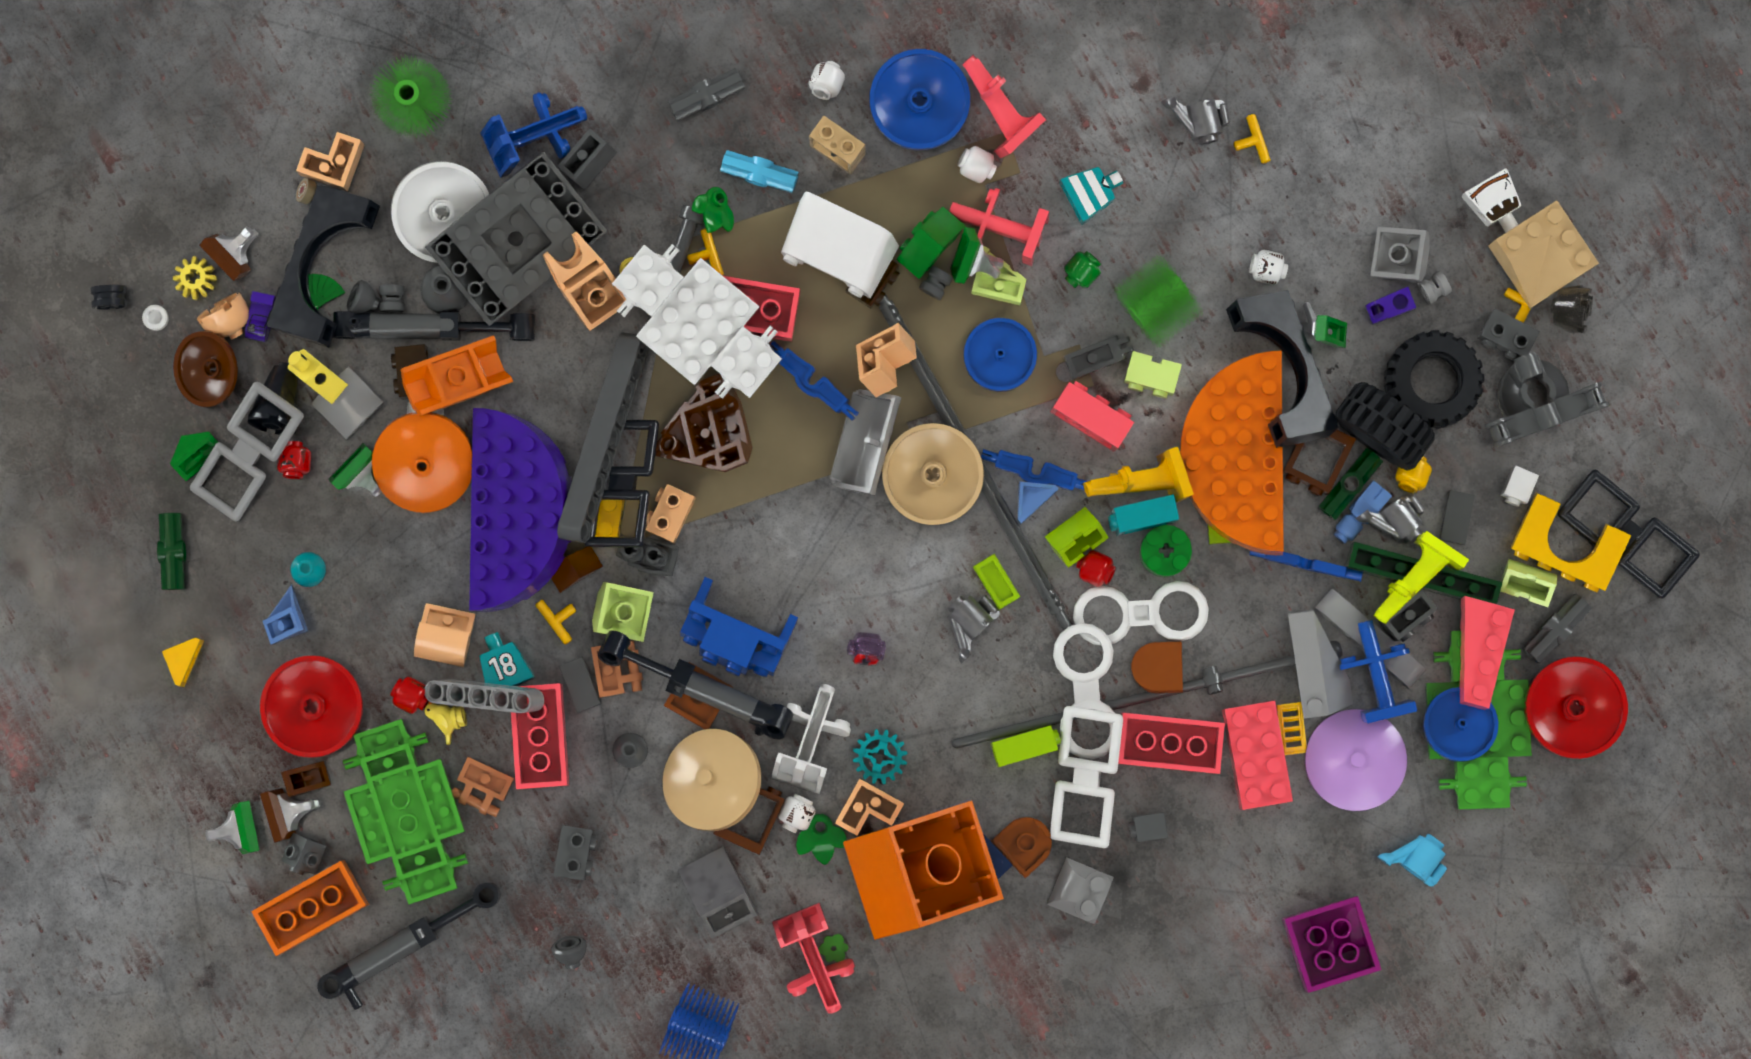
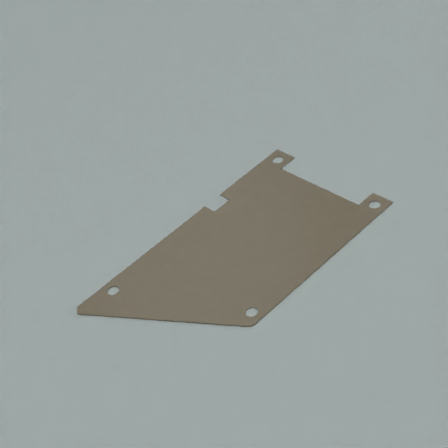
M1001 133L817 196L891 232L900 248L908 237L910 239L913 238L912 230L920 221L923 223V220L931 211L936 213L941 207L949 211L952 203L955 202L986 212L989 204L985 203L988 194L985 185L1019 174L1020 170L1014 152L1003 157L1002 164L996 168L991 179L986 178L982 183H977L960 173V167L957 165L966 148L970 149L973 146H977L985 151L995 150L1006 140L1004 134ZM799 202L736 222L730 232H727L722 227L712 232V238L724 272L723 276L800 288L792 342L772 339L768 344L778 351L771 344L775 341L784 350L790 349L798 357L815 368V372L809 380L810 385H814L822 377H826L849 399V405L853 392H856L858 389L868 390L859 380L856 345L888 329L890 326L879 309L881 305L876 306L874 304L871 309L846 293L848 286L845 282L806 263L793 266L783 260L784 256L781 251ZM962 222L965 227L975 228L978 235L980 228ZM964 229L933 265L952 276L950 267ZM986 230L982 240L983 246L989 248L994 256L1003 259L1014 271L1003 236ZM701 234L692 238L687 255L698 252L704 246ZM899 248L897 249L892 260L899 264L897 271L900 274L893 285L887 284L884 292L889 301H893L964 429L1057 399L1069 382L1074 384L1077 381L1087 388L1094 386L1090 374L1069 382H1063L1058 379L1056 369L1059 364L1065 362L1063 357L1080 350L1081 346L1079 344L1044 356L1023 296L1019 306L971 294L976 276L975 273L972 277L969 276L964 284L955 283L953 279L950 285L945 287L942 299L937 300L919 288L921 283L927 280L929 276L928 271L918 279L896 260L902 253ZM687 255L680 272L683 277L695 265L689 264ZM994 318H1007L1023 325L1032 335L1037 348L1036 365L1031 376L1021 386L1010 391L996 392L981 387L971 378L964 363V347L970 333L979 324ZM656 354L643 420H657L659 422L657 441L662 436V430L685 401L688 402L697 391L695 388L699 382L719 373L712 366L694 385ZM910 362L895 369L897 387L885 393L902 398L887 452L893 442L901 434L909 430L907 422L937 413L934 404ZM778 363L750 398L741 390L734 388L742 403L753 447L747 464L728 472H721L655 456L653 474L649 477H637L636 490L649 491L648 513L650 510L655 511L658 504L655 498L661 487L665 489L666 485L669 484L682 491L689 492L695 496L696 500L684 523L687 524L831 475L846 415L843 412H835L820 398H814L804 393L796 384L794 376ZM648 430L640 431L633 466H644ZM626 500L620 533L625 537H634L639 500ZM645 530V537L653 535Z

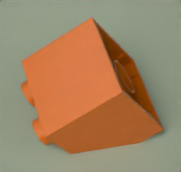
M972 800L843 842L874 940L918 929L1004 899Z

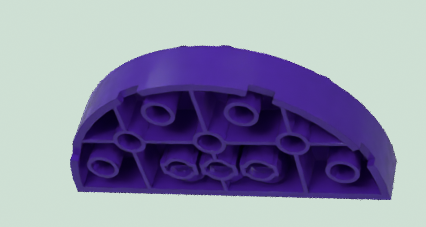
M473 408L469 611L476 612L499 611L510 608L522 600L529 599L553 577L565 558L563 555L568 542L571 543V541L559 539L557 533L558 524L572 483V477L569 476L565 465L566 461L551 438L533 423L510 413L486 408Z

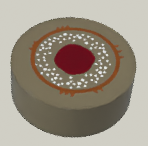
M304 178L297 188L296 201L305 205L309 204L317 189L316 182Z

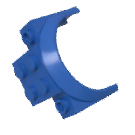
M705 577L695 600L691 602L687 618L680 631V636L684 637L683 641L694 647L700 646L699 655L703 657L702 661L712 666H716L717 663L725 666V671L735 676H740V673L746 675L747 671L752 669L754 673L763 677H767L768 674L774 676L797 624L798 617L792 614L789 615L779 637L705 606L713 582L712 579ZM706 621L710 623L708 629L705 627ZM758 644L762 645V650L755 652Z

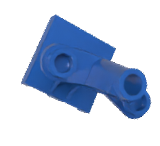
M538 92L533 95V102L540 121L508 132L500 114L491 117L480 134L500 178L509 175L520 161L516 149L544 137H548L557 156L560 159L565 158L571 151L570 145L566 139H561L558 132L586 121L587 114L582 106H576L550 116L548 111L550 107L549 98L545 93L541 94Z
M1373 620L1358 623V630L1366 658L1356 660L1355 656L1340 659L1341 664L1339 667L1340 670L1368 664L1378 707L1360 711L1362 721L1368 724L1417 712L1416 703L1413 700L1409 699L1395 703L1383 661L1410 653L1409 648H1406L1405 643L1391 646V652L1382 654Z

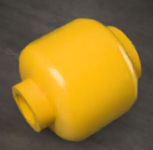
M1424 456L1416 467L1411 470L1398 467L1395 479L1399 483V488L1409 493H1417V491L1425 489L1432 473V467L1427 463V459Z

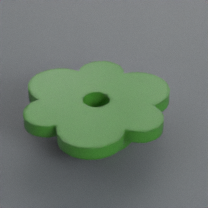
M835 934L833 937L826 936L824 943L819 946V952L825 956L827 962H832L833 960L836 962L843 961L845 959L844 952L848 950V945L844 943V938L840 934ZM832 946L836 947L835 951H832Z

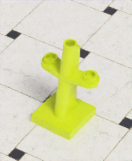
M1428 531L1419 534L1414 543L1422 549L1421 558L1402 581L1398 579L1395 583L1388 585L1387 593L1390 595L1375 611L1373 616L1382 623L1387 624L1446 565L1452 569L1460 570L1465 567L1469 559Z

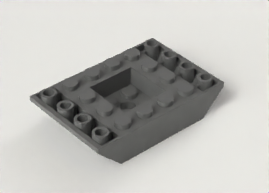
M542 152L446 228L425 248L490 326L552 276L543 258L544 253L548 251L557 261H568L573 257L576 250L571 234L577 232L590 246L604 235L607 230L546 153ZM513 231H518L523 236V241L518 246H513L508 241V236Z

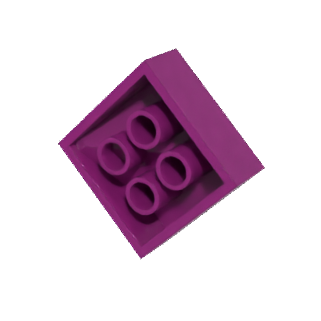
M1358 896L1282 918L1305 992L1310 993L1382 970Z

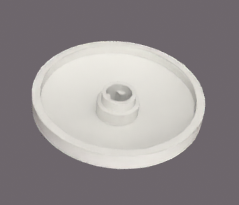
M446 161L423 164L409 172L394 192L391 203V220L394 231L401 243L411 253L421 259L437 263L425 246L488 196L489 192L480 178L462 165Z

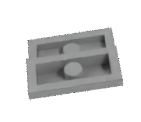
M349 366L338 375L348 386L333 404L320 394L311 403L345 440L364 425L365 421L383 405V401Z

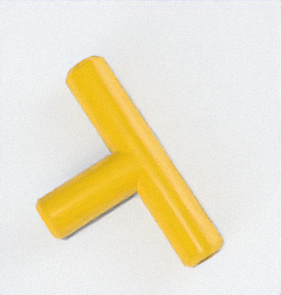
M1248 115L1246 120L1252 136L1234 141V148L1236 151L1255 145L1261 163H1268L1271 159L1256 115Z
M704 228L700 233L706 250L687 255L688 262L691 265L697 263L700 258L703 260L709 259L711 267L723 276L724 272L712 234L707 233L706 228Z
M1507 288L1504 296L1521 305L1515 319L1524 323L1531 308L1528 307L1519 292Z
M544 600L535 604L536 608L563 644L566 645L571 642L572 637L561 623L576 612L575 607L569 604L554 615Z

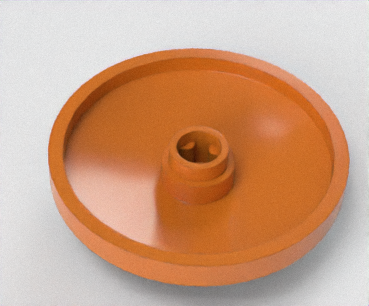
M417 412L405 414L387 425L379 435L372 455L373 475L382 493L397 506L421 513L442 510L456 502L470 484L472 479V446L465 432L455 422L443 415L432 412L422 416ZM424 462L427 466L420 468L418 463Z

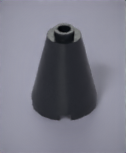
M280 362L279 365L273 366L264 385L298 409V377L288 369L289 363ZM259 394L248 414L247 422L252 427L267 432V428L275 430V434L281 435L291 416Z

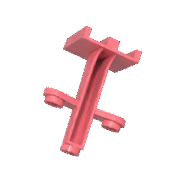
M972 55L962 66L968 72L980 93L979 96L986 103L1006 138L994 150L1001 159L1011 154L1046 119L1040 112L1031 117L1021 116L1000 89L1006 82L1004 76L1001 78L997 75L992 78L981 61Z
M998 188L989 190L985 203L989 204L986 212L955 202L952 203L949 212L961 222L980 228L978 238H981V241L987 230L1026 244L1022 254V263L1029 266L1033 265V254L1036 247L1039 248L1042 241V230L1044 225L1049 222V211L1039 208L1033 227L993 215L992 212L1001 190Z
M820 903L773 921L780 947L783 948L798 942L810 969V973L791 981L787 985L788 992L792 993L794 997L800 996L807 991V987L815 983L827 1013L839 1011L842 1006L830 977L840 975V977L850 976L854 973L855 964L852 959H846L825 966L813 935L829 929Z

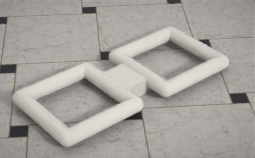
M1072 706L1064 708L1058 763L1061 766L1073 767L1074 775L1073 782L1059 780L1055 784L1050 828L1051 839L1099 848H1107L1109 846L1115 792L1113 789L1100 787L1101 772L1115 774L1118 770L1123 716L1121 714ZM1073 717L1113 723L1108 763L1069 757ZM1065 792L1104 798L1100 837L1060 831Z

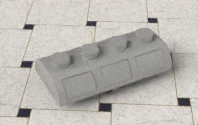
M863 389L853 392L850 406L858 411L859 414L855 416L852 412L848 411L855 417L852 421L846 416L829 479L832 480V486L859 494L876 495L901 397L885 393L875 397L869 390Z

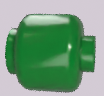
M1078 251L1064 266V270L1067 273L1065 279L1074 288L1078 285L1082 288H1088L1100 276L1101 269L1099 266L1101 263L1090 252L1086 251L1083 253Z

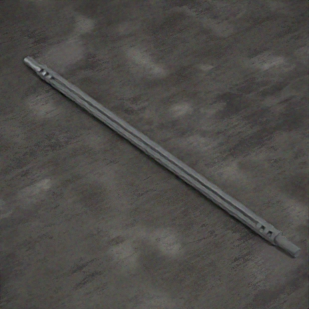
M885 295L879 309L888 325L891 327L899 323L912 337L893 301H889L887 295ZM915 342L917 358L912 360L910 364L944 424L961 431L969 438ZM983 463L984 482L982 492L1051 615H1055L1064 631L1069 626H1072L1063 610L1065 607Z

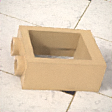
M825 116L821 118L809 135L810 147L849 174L853 173L865 156V144Z

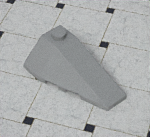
M1314 610L1288 613L1304 719L1330 715L1352 705L1353 698L1350 678L1345 670H1340L1339 665L1341 662L1334 651Z

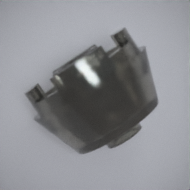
M1583 285L1559 289L1557 297L1553 299L1551 305L1554 325L1573 335L1575 333L1584 334L1588 328L1587 325H1583L1584 321H1587L1588 316H1591L1593 296L1589 295L1592 289L1584 288Z

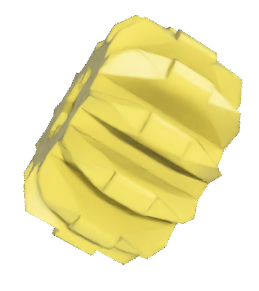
M193 256L191 264L186 259L182 260L185 266L183 269L179 266L175 267V270L180 273V275L173 276L174 281L180 282L175 288L177 291L183 290L182 296L185 298L191 294L192 298L197 300L199 292L203 297H207L208 294L205 289L214 290L215 287L209 282L216 281L217 276L211 274L215 269L212 265L207 266L208 261L203 258L198 263V258ZM196 273L200 276V279H196L194 284L190 278L194 277Z

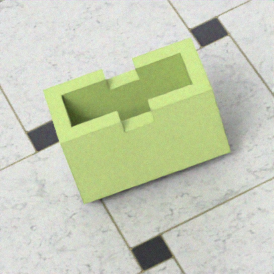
M1133 351L1124 379V383L1129 384L1128 388L1143 392V388L1153 391L1152 395L1160 398H1167L1168 395L1173 396L1182 364L1164 359L1160 363L1151 361L1153 356Z
M1508 559L1500 581L1503 582L1500 592L1518 598L1521 596L1529 599L1530 602L1548 607L1557 585V574Z

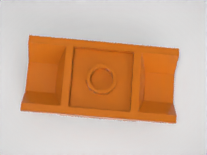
M494 335L401 369L402 384L412 408L420 416L455 405L513 382L512 377L504 370L498 356Z

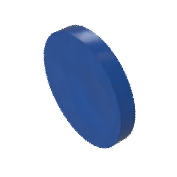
M994 318L979 324L970 333L964 347V363L967 372L978 385L991 391L1004 392L1021 386L1031 376L1036 365L1037 348L1032 335L1023 325L1011 319Z
M1460 687L1451 688L1437 695L1428 705L1423 718L1424 735L1430 747L1443 758L1456 762L1470 761L1486 753L1493 745L1498 733L1497 713L1492 703H1490L1489 709L1486 710L1460 704Z

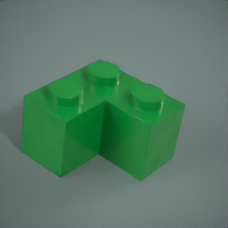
M941 207L936 213L931 211L923 220V223L920 221L912 230L913 238L910 239L908 237L899 249L902 253L896 260L920 279L934 265L940 255L956 240L965 228V225L944 207Z

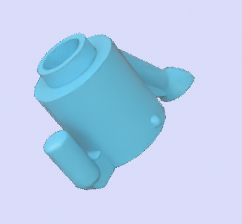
M1427 834L1426 837L1419 835L1417 839L1391 853H1382L1377 856L1388 866L1399 863L1403 868L1430 887L1436 885L1447 870L1446 866L1440 863L1446 855L1442 851L1445 845L1430 834Z

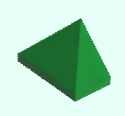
M210 432L182 435L170 465L187 481L201 469L215 444L218 443V440Z

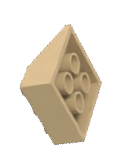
M1557 200L1488 245L1529 308L1540 303L1599 264Z

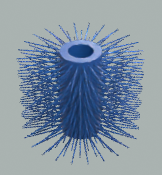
M694 986L690 989L689 995H686L689 989L685 988L682 997H680L681 1000H679V1004L675 1007L667 1027L668 1031H666L667 1033L659 1052L663 1051L665 1043L670 1039L664 1055L670 1049L671 1043L674 1044L671 1049L672 1051H670L671 1055H673L677 1043H680L675 1054L678 1056L682 1049L680 1059H683L687 1047L690 1048L685 1059H689L691 1053L693 1054L691 1058L694 1059L698 1050L700 1052L696 1059H700V1057L706 1059L708 1054V1059H712L716 1050L714 1059H718L730 1035L739 1003L732 1017L730 1018L729 1016L732 1012L733 1004H731L725 1020H722L728 1007V1001L720 1014L719 1012L724 1002L722 1000L715 1016H712L716 1009L719 995L715 1003H713L712 1009H709L715 993H713L705 1012H702L706 1005L709 991L705 999H703L702 1005H700L705 989L702 990L694 1008L693 1006L700 988L698 987L695 995L692 994Z

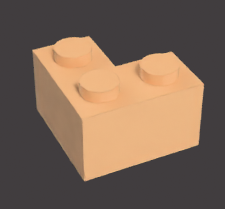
M337 132L329 155L304 147L296 171L300 176L348 192L365 145L357 138Z
M899 323L856 345L859 380L875 397L896 388L895 369L917 358L915 340Z
M859 779L835 824L857 836L870 813L892 826L904 803Z

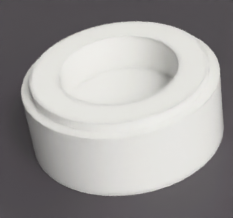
M150 305L144 310L142 321L147 328L159 331L168 324L169 315L163 307Z

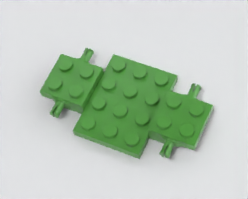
M1450 631V647L1448 652H1433V657L1443 656V658H1433L1434 663L1449 662L1451 682L1425 683L1426 709L1430 702L1443 691L1460 687L1461 631ZM1504 649L1491 699L1498 717V733L1493 745L1486 753L1476 759L1465 762L1454 761V779H1439V784H1449L1439 785V790L1454 789L1457 795L1458 809L1510 808L1511 787L1527 786V782L1517 783V781H1527L1526 776L1511 777L1508 769V757L1532 756L1531 731L1525 717V697L1529 688L1528 680H1504L1506 660H1521V655H1511L1520 654V649ZM1428 744L1429 759H1445L1437 754Z
M403 719L354 735L357 745V756L343 760V764L353 762L344 766L346 770L360 765L363 768L367 784L346 790L344 795L366 863L371 864L392 857L397 877L383 880V885L393 882V884L385 886L384 889L387 891L400 886L405 892L408 905L457 889L454 868L468 864V860L465 859L457 862L467 858L465 853L451 858L447 854L442 840L465 832L442 759L418 766L414 755L415 747L429 743L428 738H425L427 735L424 732L411 737L406 730Z

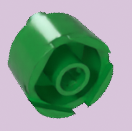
M1161 525L1153 528L1145 535L1139 547V557L1142 565L1147 571L1157 577L1166 578L1178 574L1188 565L1192 555V546L1188 536L1183 530L1172 525ZM1164 545H1167V549L1172 550V553L1168 554L1167 558H1164L1163 553H1159V550Z

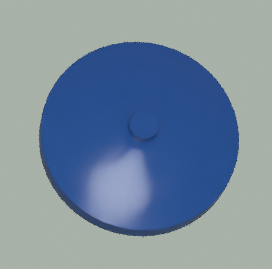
M912 49L893 56L878 70L871 85L870 110L876 126L887 139L903 148L929 150L947 143L961 130L969 113L970 90L966 77L955 62L936 51Z

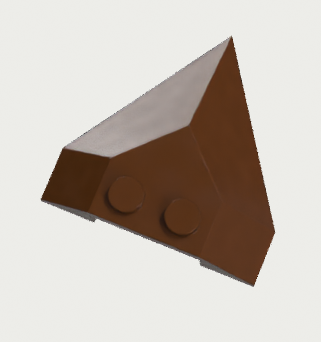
M720 373L699 382L695 388L697 391L688 402L685 401L662 430V436L657 441L655 456L721 472H728L748 463L753 447L742 403L733 387L723 399L715 393L724 382Z

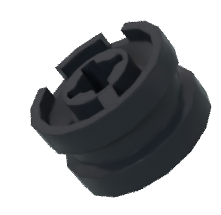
M99 285L91 287V295L94 296V300L91 302L92 308L95 309L97 307V310H110V308L122 309L128 307L124 296L127 293V286Z

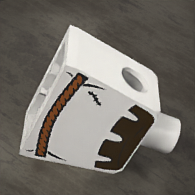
M1506 168L1462 195L1463 200L1487 227L1499 221L1505 233L1518 225L1512 212L1521 207V202Z

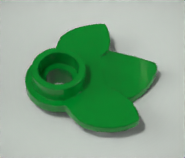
M712 187L707 190L706 194L698 195L694 199L692 211L703 214L707 233H712L721 226L727 232L733 229L734 215L727 205L728 199L723 189Z
M817 814L814 815L808 829L800 832L798 835L796 849L799 855L812 851L815 858L823 865H826L833 857L834 848H844L843 842L847 841L844 831L834 826L828 816ZM817 822L825 824L824 831L819 832L816 830L815 825Z

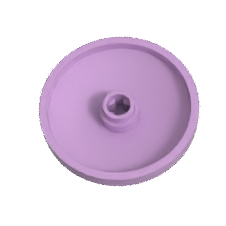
M1361 709L1340 711L1324 719L1309 737L1304 756L1305 771L1315 792L1327 803L1349 811L1369 810L1385 803L1399 789L1407 768L1405 744L1397 729L1387 719L1368 724L1363 722L1360 711L1364 710Z

